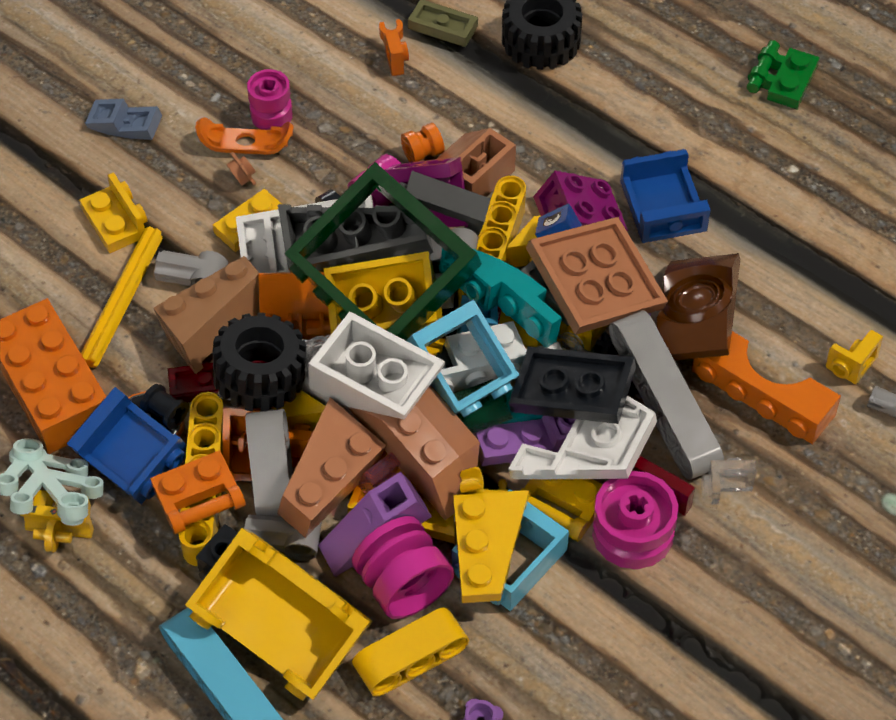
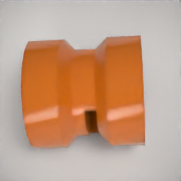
M434 123L422 126L418 132L411 130L401 134L402 148L409 162L424 161V158L428 155L435 157L445 151L443 138Z

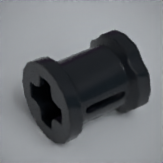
M154 384L145 392L141 399L140 409L145 413L154 414L163 420V425L166 428L173 430L186 418L189 411V403L183 399L177 400L166 393V388L161 384Z

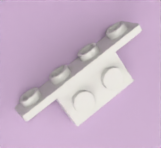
M514 321L490 326L519 373L527 349H525ZM470 331L446 336L444 345L453 367L442 369L440 372L452 392L465 389H479L498 378ZM559 342L548 347L549 349L561 350Z

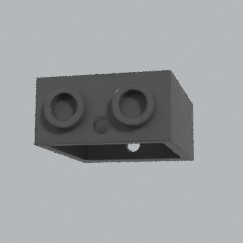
M414 171L411 172L407 184L400 182L427 209L466 222L464 228L472 230L479 236L485 222L491 198Z

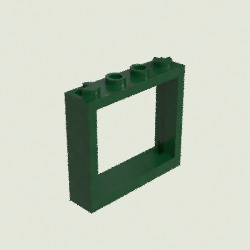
M374 162L284 254L291 263L288 270L301 283L308 279L316 287L312 292L326 306H329L331 303L335 304L341 310L337 314L341 320L350 311L375 324L306 259L377 189L455 259L451 266L387 330L406 341L455 293L482 263L477 252Z

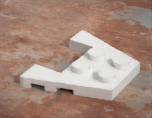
M627 395L619 424L576 419L559 452L522 443L508 468L510 477L512 479H628L657 423L656 413Z

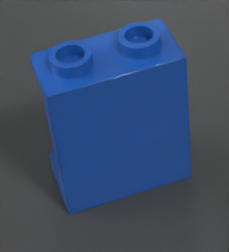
M686 149L667 151L644 157H634L622 162L620 183L642 243L701 233L708 230L711 210L707 200L700 201L688 170L689 155Z
M116 387L112 389L67 442L80 457L141 505L146 499H151L156 495L150 478L179 467L186 457L187 447L179 436L168 431L132 403Z

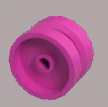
M631 471L628 479H609L604 482L596 495L592 537L596 549L607 561L621 568L641 569L653 566L661 561L668 554L674 540L678 515V502L674 491L663 479L647 472Z

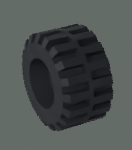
M507 0L505 2L502 12V46L505 47L506 54L512 56L514 62H522L523 66L527 68L534 66L536 70H543V67L557 68V64L564 65L568 63L569 58L573 59L576 56L581 44L582 30L581 6L579 3H576V0Z
M250 313L242 315L240 320L233 318L228 321V327L222 326L218 330V336H215L213 341V378L215 389L220 390V396L224 400L231 399V405L237 408L242 405L245 406V410L252 412L254 408L268 411L269 407L274 406L276 409L284 407V401L291 403L296 398V393L301 392L305 380L306 342L302 340V333L299 329L293 330L294 324L290 321L282 322L281 317L276 315L267 317L265 316L266 313H257V316H251ZM252 361H265L268 363H253Z

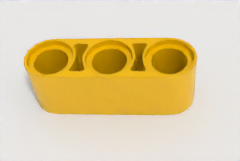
M443 607L365 647L355 655L352 664L372 696H382L458 655L467 647L470 640L449 608Z

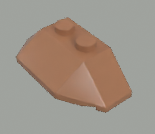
M432 386L428 387L405 420L348 407L362 425L386 445V453L445 521L454 514L453 495L468 494V492L461 493L460 482L462 481L460 471L477 467L480 442Z

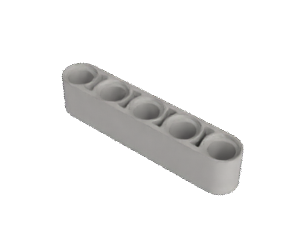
M642 310L610 323V338L619 356H629L635 359L636 368L632 381L646 407L656 413V426L682 475L686 479L691 480L723 466L724 456L722 449L651 316Z

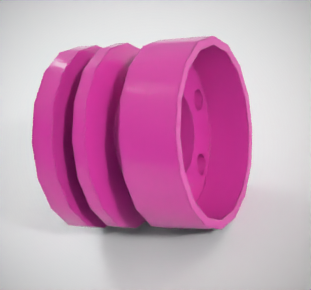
M414 516L399 517L379 526L364 538L352 556L353 568L362 576V581L365 585L373 589V597L391 619H403L427 608L441 597L449 588L454 578V568L436 546H433L432 538L424 531L423 525Z

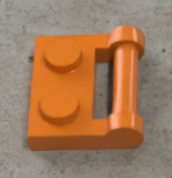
M220 450L150 478L152 487L175 535L185 531V526L232 507L237 510L246 506L241 489L237 485ZM226 491V494L216 497L212 500H209L207 502H204L182 512L178 511L179 509H182L184 507H187L189 505H192L194 503H197L211 496Z

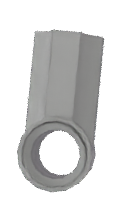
M163 250L157 255L154 275L157 281L192 286L199 280L226 267L229 263L223 255L214 251H203L199 256Z
M248 515L244 528L259 536L279 552H284L289 558L309 561L313 560L317 555L322 522L306 538L282 517Z

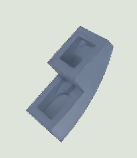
M100 99L94 101L85 125L91 130L130 139L153 140L162 114L157 106L128 107L124 99Z

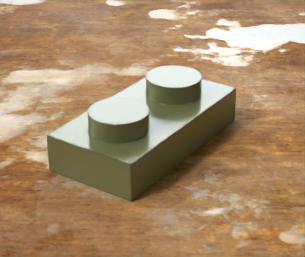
M420 0L408 18V29L463 47L467 46L478 27V17L426 0Z

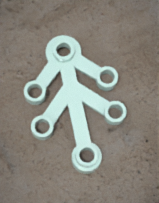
M24 438L17 440L9 452V460L12 464L4 473L0 474V495L10 496L11 512L19 515L32 512L33 498L43 486L56 502L57 515L61 518V522L70 526L83 523L84 518L87 517L88 498L97 499L103 495L104 481L96 476H88V462L86 460L47 454L45 449H43V444L36 439ZM47 466L66 470V472L48 469ZM26 470H30L32 475L19 490V477ZM62 485L81 488V493L67 492Z

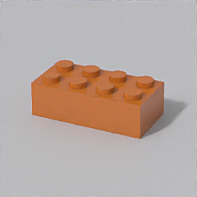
M48 298L0 319V370L48 454H51L68 446L67 442L106 398V395Z

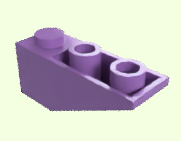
M402 472L370 490L318 545L335 577L353 567L352 556L356 548L366 536L379 526L403 516H414L420 523L432 517L416 487Z

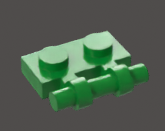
M770 40L767 46L761 49L758 55L759 62L757 66L752 67L748 75L747 90L751 93H757L760 88L769 90L767 100L798 109L818 67L820 57L793 48H789L786 56L780 55L778 53L780 44L775 40ZM769 68L778 70L776 76L769 74Z

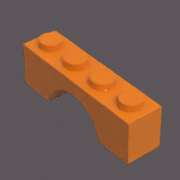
M733 331L729 355L695 358L693 360L692 372L696 373L701 380L714 384L727 392L732 399L742 401L755 409L763 418L775 421L786 428L793 436L802 438L812 445L836 416L841 395L812 378L794 384H779L763 378L749 363L747 356L749 341Z

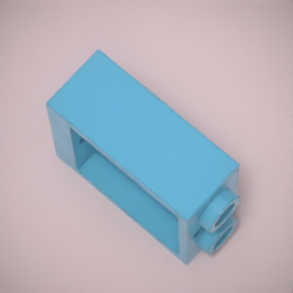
M474 299L412 334L406 340L428 352L426 349L428 345L466 324L498 378L460 401L455 397L441 372L430 384L455 414L461 412L464 418L483 407L480 400L491 394L495 400L512 390L513 387L510 382L519 376V373Z
M527 502L526 509L524 510L520 533L544 550L511 586L505 583L501 601H490L495 605L501 604L510 612L568 549L569 531L529 502ZM456 544L452 549V567L454 568L455 575L460 579Z

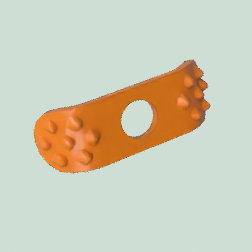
M205 117L197 120L195 126L199 140L212 151L262 155L275 154L282 150L284 146L287 147L288 140L293 136L294 125L289 121L281 127L271 126V130L224 128L223 124H214ZM242 137H251L255 142L244 146L238 144L237 140Z

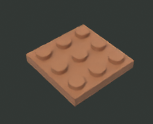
M619 217L531 239L526 246L530 257L575 335L607 326L614 321L642 310L647 313L662 310L668 303L667 298Z

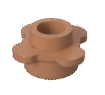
M234 152L230 153L234 159L226 165L241 186L249 181L256 185V182L251 177L256 171L247 158L243 156L238 159Z

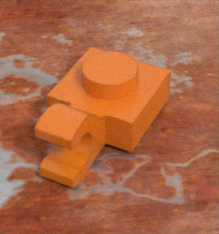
M396 19V28L393 30L387 29L384 22H380L379 35L385 44V53L391 75H403L404 61L409 60L406 41H400L403 38V22L400 19Z

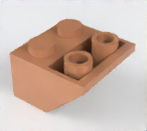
M488 128L465 133L437 159L461 157L465 190L487 197L494 191L499 179L509 176L515 171L516 144L493 129Z

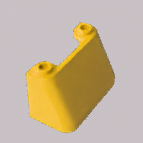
M245 528L240 529L185 604V606L193 611L189 617L201 627L209 630L213 625L222 629L283 674V677L288 681L284 686L285 689L302 701L307 696L312 700L317 697L373 622L365 614L270 544Z

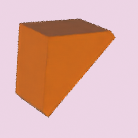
M223 407L222 455L235 481H252L245 419L246 413H251L252 411L245 410V407ZM254 408V409H253V412H260V411H261L260 408Z

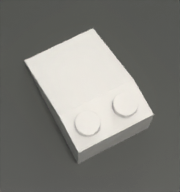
M349 311L308 363L309 387L328 399L331 397L339 405L405 420L445 366V361Z

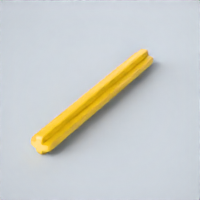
M149 226L144 229L81 352L87 365L91 368H96L99 365L163 239L162 233L158 228L154 229Z

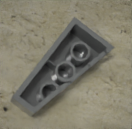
M278 204L285 252L330 207H322V205L291 207L290 204ZM375 206L374 208H357L306 260L319 272H324L323 268L427 251L431 254L433 253L431 237L396 206ZM287 259V265H288V267H289V266L291 265V263H290V261Z

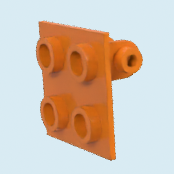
M292 272L259 273L260 313H266L265 316L267 317L279 316L282 322L290 321L294 324L293 330L299 329L302 333V340L328 339L331 335L328 306L312 292L316 287L308 279L301 283Z

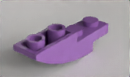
M543 416L542 419L476 427L473 429L472 434L480 442L478 458L481 466L510 463L511 465L522 443L559 452L576 419Z

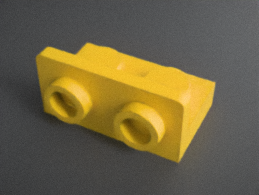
M114 172L107 175L109 187L79 199L82 211L109 254L139 241L145 229L144 223L148 222L143 207L139 203L136 205L133 203V196L128 184L125 181L120 182Z

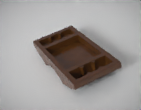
M739 253L671 261L667 266L663 276V293L668 303L657 315V329L674 361L729 355L741 260Z

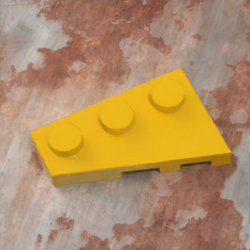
M529 490L453 495L462 603L501 601L515 543L519 536L524 510L529 499Z

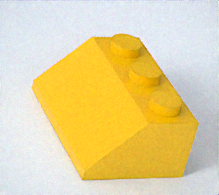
M429 251L323 268L324 276L377 326L386 331L436 281ZM333 303L328 306L331 334L342 321L337 315L341 310ZM440 307L417 331L442 318V308Z

